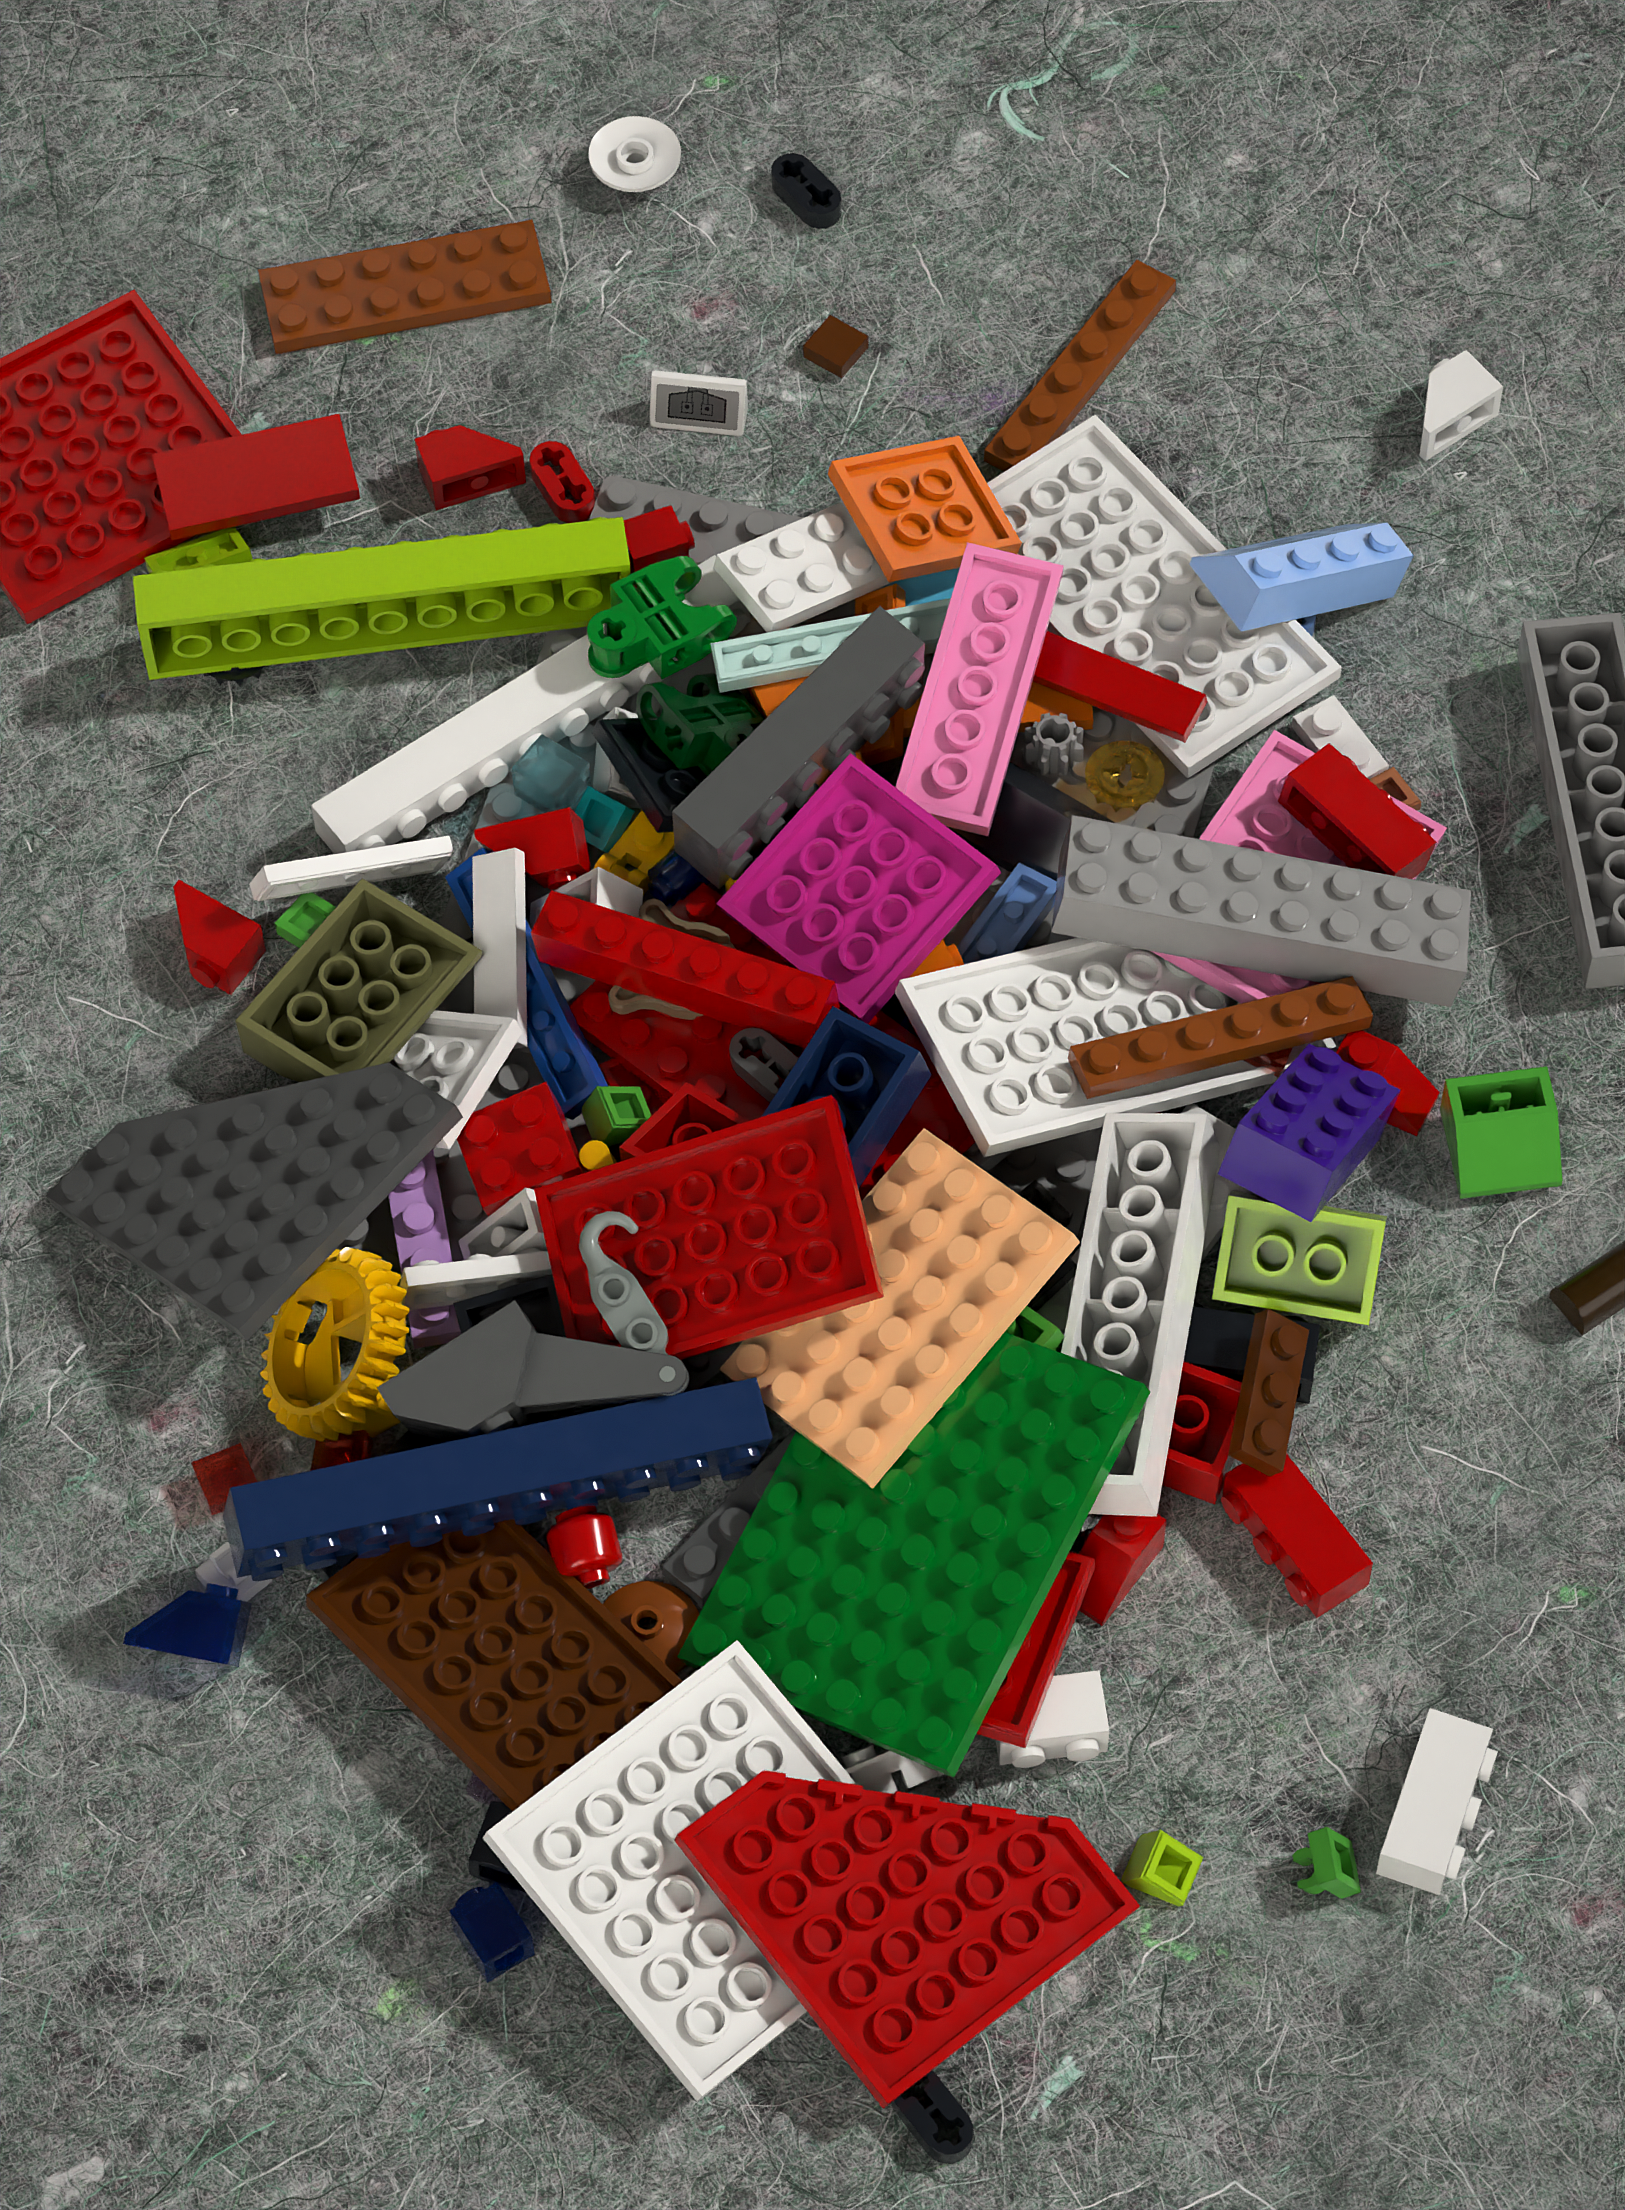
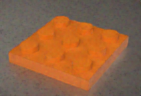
M960 436L831 462L827 475L889 583L960 568L967 542L1018 554L1022 542Z

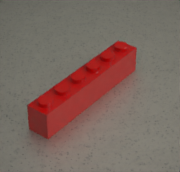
M553 890L550 891L531 931L539 962L613 986L616 985L634 993L647 995L745 1029L752 1027L760 1028L770 1033L776 1039L806 1048L832 1006L840 1009L836 983L833 980Z

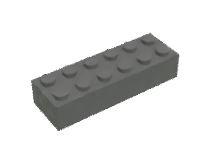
M879 606L672 811L675 852L718 889L730 878L734 881L737 880L752 864L754 860L753 855L764 844L769 845L787 825V821L803 807L850 753L856 757L855 753L867 741L873 744L879 740L890 725L889 719L901 707L907 710L920 698L924 691L925 643Z

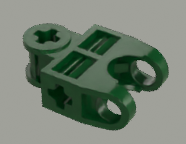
M705 673L692 677L688 683L686 694L681 693L673 686L669 687L663 682L645 684L639 690L636 700V711L641 725L665 755L679 769L698 766L707 776L765 720L764 716L740 691L733 690L720 693L715 673ZM704 684H706L710 692L703 697L702 690ZM652 695L655 696L662 707L660 717H657L652 709Z

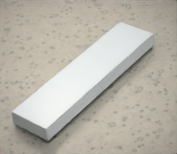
M444 836L265 865L249 885L253 899L263 901L353 886L362 878L372 883L438 872L452 856L454 850L450 837Z
M511 848L472 857L473 945L482 950L483 955L474 965V1014L515 1018L523 1030L522 1035L513 1047V1049L527 1047L525 852L517 848Z

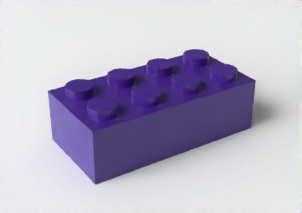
M1309 1043L1238 1123L1218 1175L1312 1222L1379 1141L1401 1090L1388 1084L1386 1079L1380 1074L1373 1071H1363L1343 1061L1336 1052L1328 1048L1316 1047Z

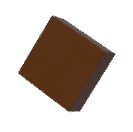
M829 315L803 345V357L834 375L843 378L869 348V336Z

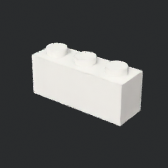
M1429 1708L1380 1853L1376 1874L1440 1895L1445 1877L1456 1880L1466 1848L1456 1844L1462 1828L1470 1831L1473 1830L1482 1799L1473 1797V1793L1478 1780L1488 1783L1498 1751L1488 1748L1493 1731L1492 1728Z

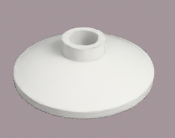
M642 116L624 117L606 124L594 135L589 146V163L596 177L607 186L625 192H642L659 187L675 174L681 160V147L675 133L662 122Z

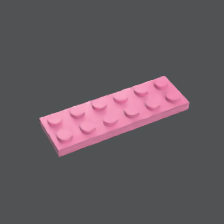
M967 542L895 786L945 826L984 836L989 835L1063 576L1064 565Z

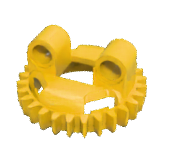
M344 1247L341 1250L336 1249L282 1304L278 1314L271 1316L275 1320L272 1331L264 1334L269 1340V1346L266 1351L261 1353L262 1358L267 1360V1366L260 1372V1376L268 1381L262 1391L266 1397L271 1398L268 1402V1409L276 1413L277 1422L285 1425L287 1430L323 1442L325 1438L336 1441L338 1440L339 1433L350 1435L352 1431L369 1437H375L400 1423L391 1412L377 1387L396 1376L400 1371L393 1364V1361L396 1357L405 1354L406 1334L409 1332V1328L406 1327V1318L410 1311L409 1307L403 1306L401 1302L407 1291L397 1286L401 1278L400 1274L392 1272V1264L382 1260V1256L356 1248ZM316 1301L327 1304L326 1315L318 1328L314 1340L309 1345L297 1342L299 1334L303 1333L305 1325L313 1312V1304ZM340 1336L362 1343L354 1367L347 1379L341 1381Z

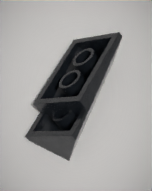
M1009 761L989 835L984 836L952 827L948 828L997 866L1009 872H1012L1017 864L1021 863L1057 881L1060 850L1072 815L1111 823L1115 822Z

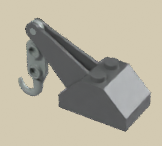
M606 1211L597 1214L585 1224L579 1241L580 1253L588 1269L592 1300L621 1347L538 1333L514 1300L378 1386L377 1389L393 1415L411 1433L446 1441H455L520 1427V1425L529 1420L530 1414L653 1399L683 1393L689 1383V1373L680 1359L666 1354L668 1330L634 1275L605 1256L599 1246L598 1238L604 1228L610 1225H619L624 1227L629 1233L635 1234L638 1231V1226L635 1222L621 1212Z

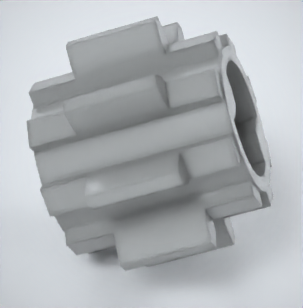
M1050 713L1041 714L1040 722L1035 721L1032 727H1026L1025 743L1027 746H1025V761L1031 762L1034 768L1038 766L1041 769V775L1049 776L1050 773H1058V776H1065L1068 774V767L1073 768L1076 762L1083 761L1084 747L1081 745L1083 743V728L1077 727L1074 721L1070 723L1067 720L1066 714L1059 713V716H1050Z

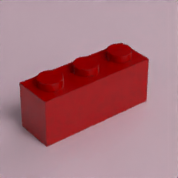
M1330 743L1288 773L1277 801L1350 868L1413 879L1425 870L1437 843L1422 824L1412 820L1394 803L1391 796L1385 790L1373 784L1358 770L1356 764L1349 757L1342 755Z
M1287 1453L1283 1472L1270 1477L1244 1463L1225 1473L1221 1498L1225 1512L1235 1524L1243 1523L1254 1537L1253 1545L1257 1553L1266 1564L1272 1565L1274 1563L1285 1577L1284 1583L1287 1591L1298 1605L1304 1606L1306 1604L1315 1617L1318 1618L1369 1585L1373 1562Z

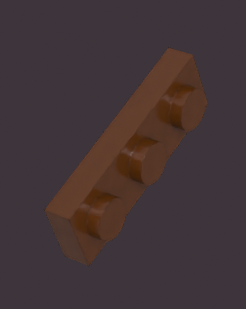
M1268 1308L1255 1314L1228 1456L1270 1477L1283 1472L1309 1330Z

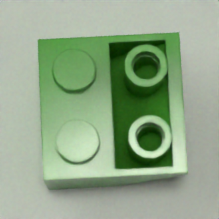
M1547 1066L1445 1079L1440 1113L1460 1199L1562 1186L1558 1110Z

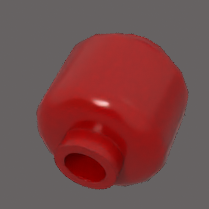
M596 1506L577 1507L555 1517L556 1524L547 1533V1541L551 1556L559 1573L565 1576H574L586 1589L608 1583L610 1581L609 1573L614 1571L623 1561L612 1517L608 1514L597 1512Z

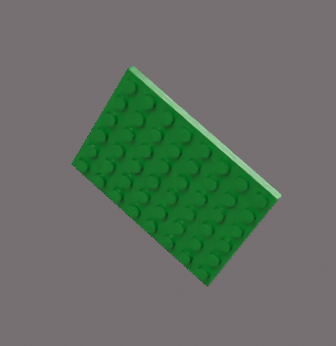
M1004 1332L873 1489L796 1431L677 1657L687 1666L699 1670L738 1640L797 1712L954 1778L1150 1394L1149 1389L1142 1382Z

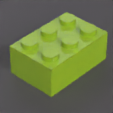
M1231 1191L1228 1196L1212 1299L1369 1325L1387 1216L1324 1206L1314 1220L1309 1222L1259 1195Z

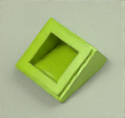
M1162 1830L1145 1833L1138 1838L1121 1881L1131 1888L1176 1906H1183L1203 1857Z

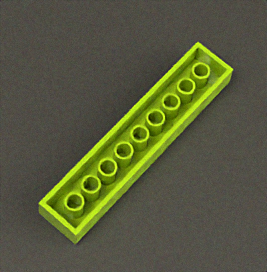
M598 517L583 522L567 524L548 523L533 528L517 530L499 529L491 533L467 536L449 535L442 539L417 542L400 541L393 545L368 548L351 547L343 551L318 554L301 553L293 557L268 560L252 559L244 563L219 566L209 564L194 569L169 572L159 570L149 574L133 576L138 631L149 680L227 671L235 667L244 669L587 627L590 619L596 613L611 608L610 584L630 575L631 570L623 517Z

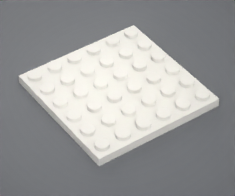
M738 1640L498 1822L483 1837L488 1846L697 2102L808 2012L674 1841L675 1837L763 1770L786 1773V1777L815 1782L818 1779L857 1785Z

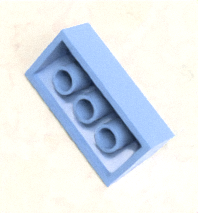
M1384 522L1344 524L1192 557L1189 565L1242 632L1392 598L1414 555L1391 526Z

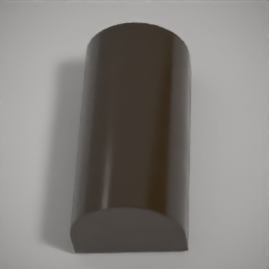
M1625 1241L1553 1288L1550 1292L1549 1298L1582 1336L1625 1307Z

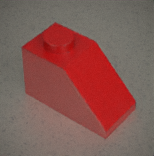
M461 425L445 430H434L425 436L414 439L418 469L436 511L526 483L524 455L521 448Z
M570 807L474 829L475 839L489 851L497 852L517 848L525 852V876L544 888L548 887L550 890H556L591 871L583 820Z
M178 880L173 889L189 971L193 978L207 988H214L216 986L231 995L266 952L261 925L185 882Z
M1363 1030L1347 1033L1336 1053L1343 1061L1363 1071H1373L1380 1074L1386 1079L1388 1084L1401 1090L1387 1124L1417 1137L1437 1102L1440 1092L1398 1046Z
M1158 1514L1157 1517L1102 1516L1091 1530L1079 1553L1095 1558V1570L1079 1608L1081 1613L1101 1626L1105 1624L1164 1547L1167 1521L1165 1518Z

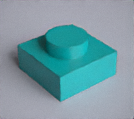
M588 786L574 812L583 820L586 842L608 853L623 835L635 810Z

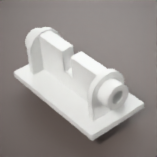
M873 1745L861 1748L842 1757L845 1763L843 1768L857 1785H862L863 1789L894 1794L897 1788L891 1773L897 1770L900 1771L906 1788L944 1774L887 1749L876 1753Z

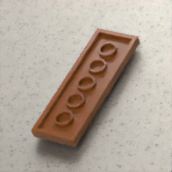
M533 219L258 270L275 354L552 303L551 291Z

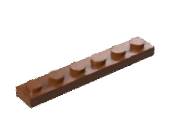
M1136 259L984 449V461L1005 472L1059 438L1175 293L1176 279Z
M1353 976L1073 1045L1070 1046L1067 1059L1086 1098L1090 1099L1370 1028L1373 1014Z

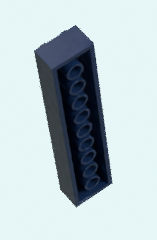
M757 1377L231 1487L223 1513V1520L237 1578L251 1575L253 1581H264L282 1575L284 1573L283 1568L304 1564L305 1569L315 1570L335 1564L337 1562L336 1557L357 1552L358 1558H372L387 1553L390 1550L389 1545L410 1541L411 1547H423L439 1542L443 1539L442 1534L462 1530L464 1536H474L491 1531L495 1528L494 1523L515 1519L517 1525L530 1524L546 1518V1512L562 1508L570 1510L583 1506L597 1507L599 1500L618 1497L621 1503L633 1502L649 1496V1490L669 1486L673 1492L684 1491L700 1485L702 1478L721 1475L723 1481L739 1479L753 1472L752 1468L757 1466L773 1437Z

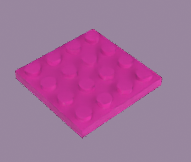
M850 753L716 904L723 913L792 968L835 981L840 1006L855 1018L868 1024L895 994L899 981L911 976L1001 874V871L990 859Z

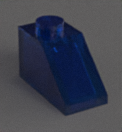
M207 1583L205 1593L188 1590L126 1632L123 1644L239 1667L252 1603L237 1600L239 1589Z

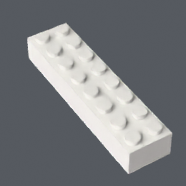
M1105 1113L1061 1353L1142 1382L1149 1389L1150 1394L1089 1514L1157 1517L1220 1153V1145L1207 1114Z

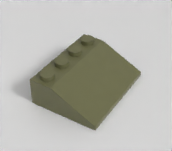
M362 878L235 1020L243 1052L279 1075L298 1082L389 1063L483 956L482 950Z

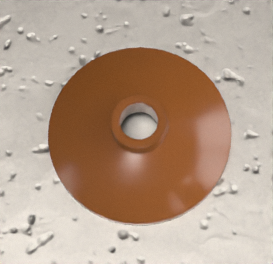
M639 1581L618 1589L606 1599L603 1605L675 1674L687 1666L677 1656L699 1613L692 1600L684 1592L663 1582ZM651 1617L657 1621V1624L653 1628L646 1630L637 1625L639 1620Z

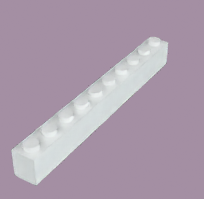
M714 555L698 565L702 571L701 579L690 592L684 595L686 599L682 602L694 607L708 604L710 607L727 605L737 617L736 627L730 635L732 637L742 631L746 624L751 621L750 612L713 568L716 560ZM586 634L313 803L311 808L315 831L334 854L394 845L403 838H411L417 835L427 823L445 812L449 813L457 810L464 804L467 798L478 791L500 783L507 773L526 761L532 762L537 760L550 746L566 736L571 737L580 733L590 721L606 711L610 712L615 706L620 708L643 685L661 682L662 680L649 662L632 670L623 677L606 678L598 675L592 670L588 662V650L591 644Z

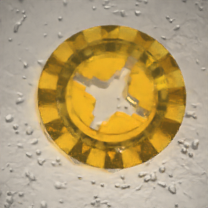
M1120 740L1107 743L1098 748L1090 756L1086 764V790H1090L1093 793L1097 805L1103 802L1111 805L1115 813L1121 808H1133L1137 812L1141 805L1147 802L1154 803L1157 794L1164 786L1165 772L1160 758L1152 749L1138 742ZM1126 764L1130 765L1132 780H1129L1124 788H1119L1117 777H1120L1122 771H1125Z

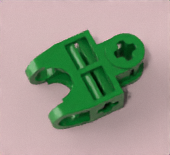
M678 556L657 562L610 584L611 608L596 613L590 619L587 626V637L591 644L588 650V662L595 673L606 678L623 677L632 670L649 662L662 680L712 652L710 643L727 640L736 627L737 617L727 605L710 607L708 604L694 607L682 602L686 599L684 595L699 583L702 576L701 569L691 557Z

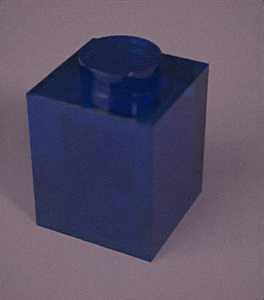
M498 1882L485 1889L483 1887H476L467 1891L456 1901L455 1907L449 1910L453 1931L487 1983L535 1955L532 1934Z

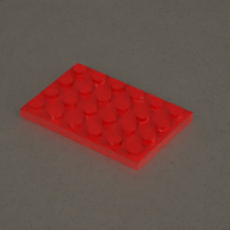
M832 1095L534 1189L566 1338L621 1347L592 1300L588 1269L579 1249L580 1234L585 1224L595 1215L606 1211L621 1212L629 1216L638 1226V1231L635 1234L629 1233L624 1227L619 1225H610L604 1228L598 1238L599 1246L605 1256L634 1275L668 1330L666 1354L675 1356L680 1360L884 1297L838 1103Z

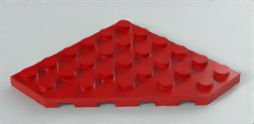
M763 1770L677 1834L674 1839L883 2109L1140 1907L1071 1818L1052 1815L1043 1818L1018 1814L1014 1809L976 1803L967 1806L942 1802L938 1797L895 1791L894 1794L863 1789L862 1785L818 1779L817 1782L789 1778L786 1777V1773Z

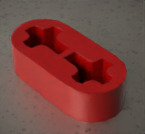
M557 441L543 442L534 447L530 453L529 460L531 476L554 515L565 523L583 522L589 519L595 504L594 489L570 449ZM551 461L554 466L559 465L560 474L556 475L549 465H544V463ZM569 489L572 496L576 500L581 499V502L574 504L571 499L565 500V491Z

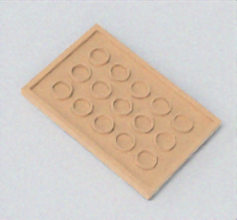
M923 1128L861 1201L884 1297L743 1340L720 1368V1371L732 1382L757 1377L763 1404L767 1409L872 1489L1080 1243L1070 1230L925 1128Z

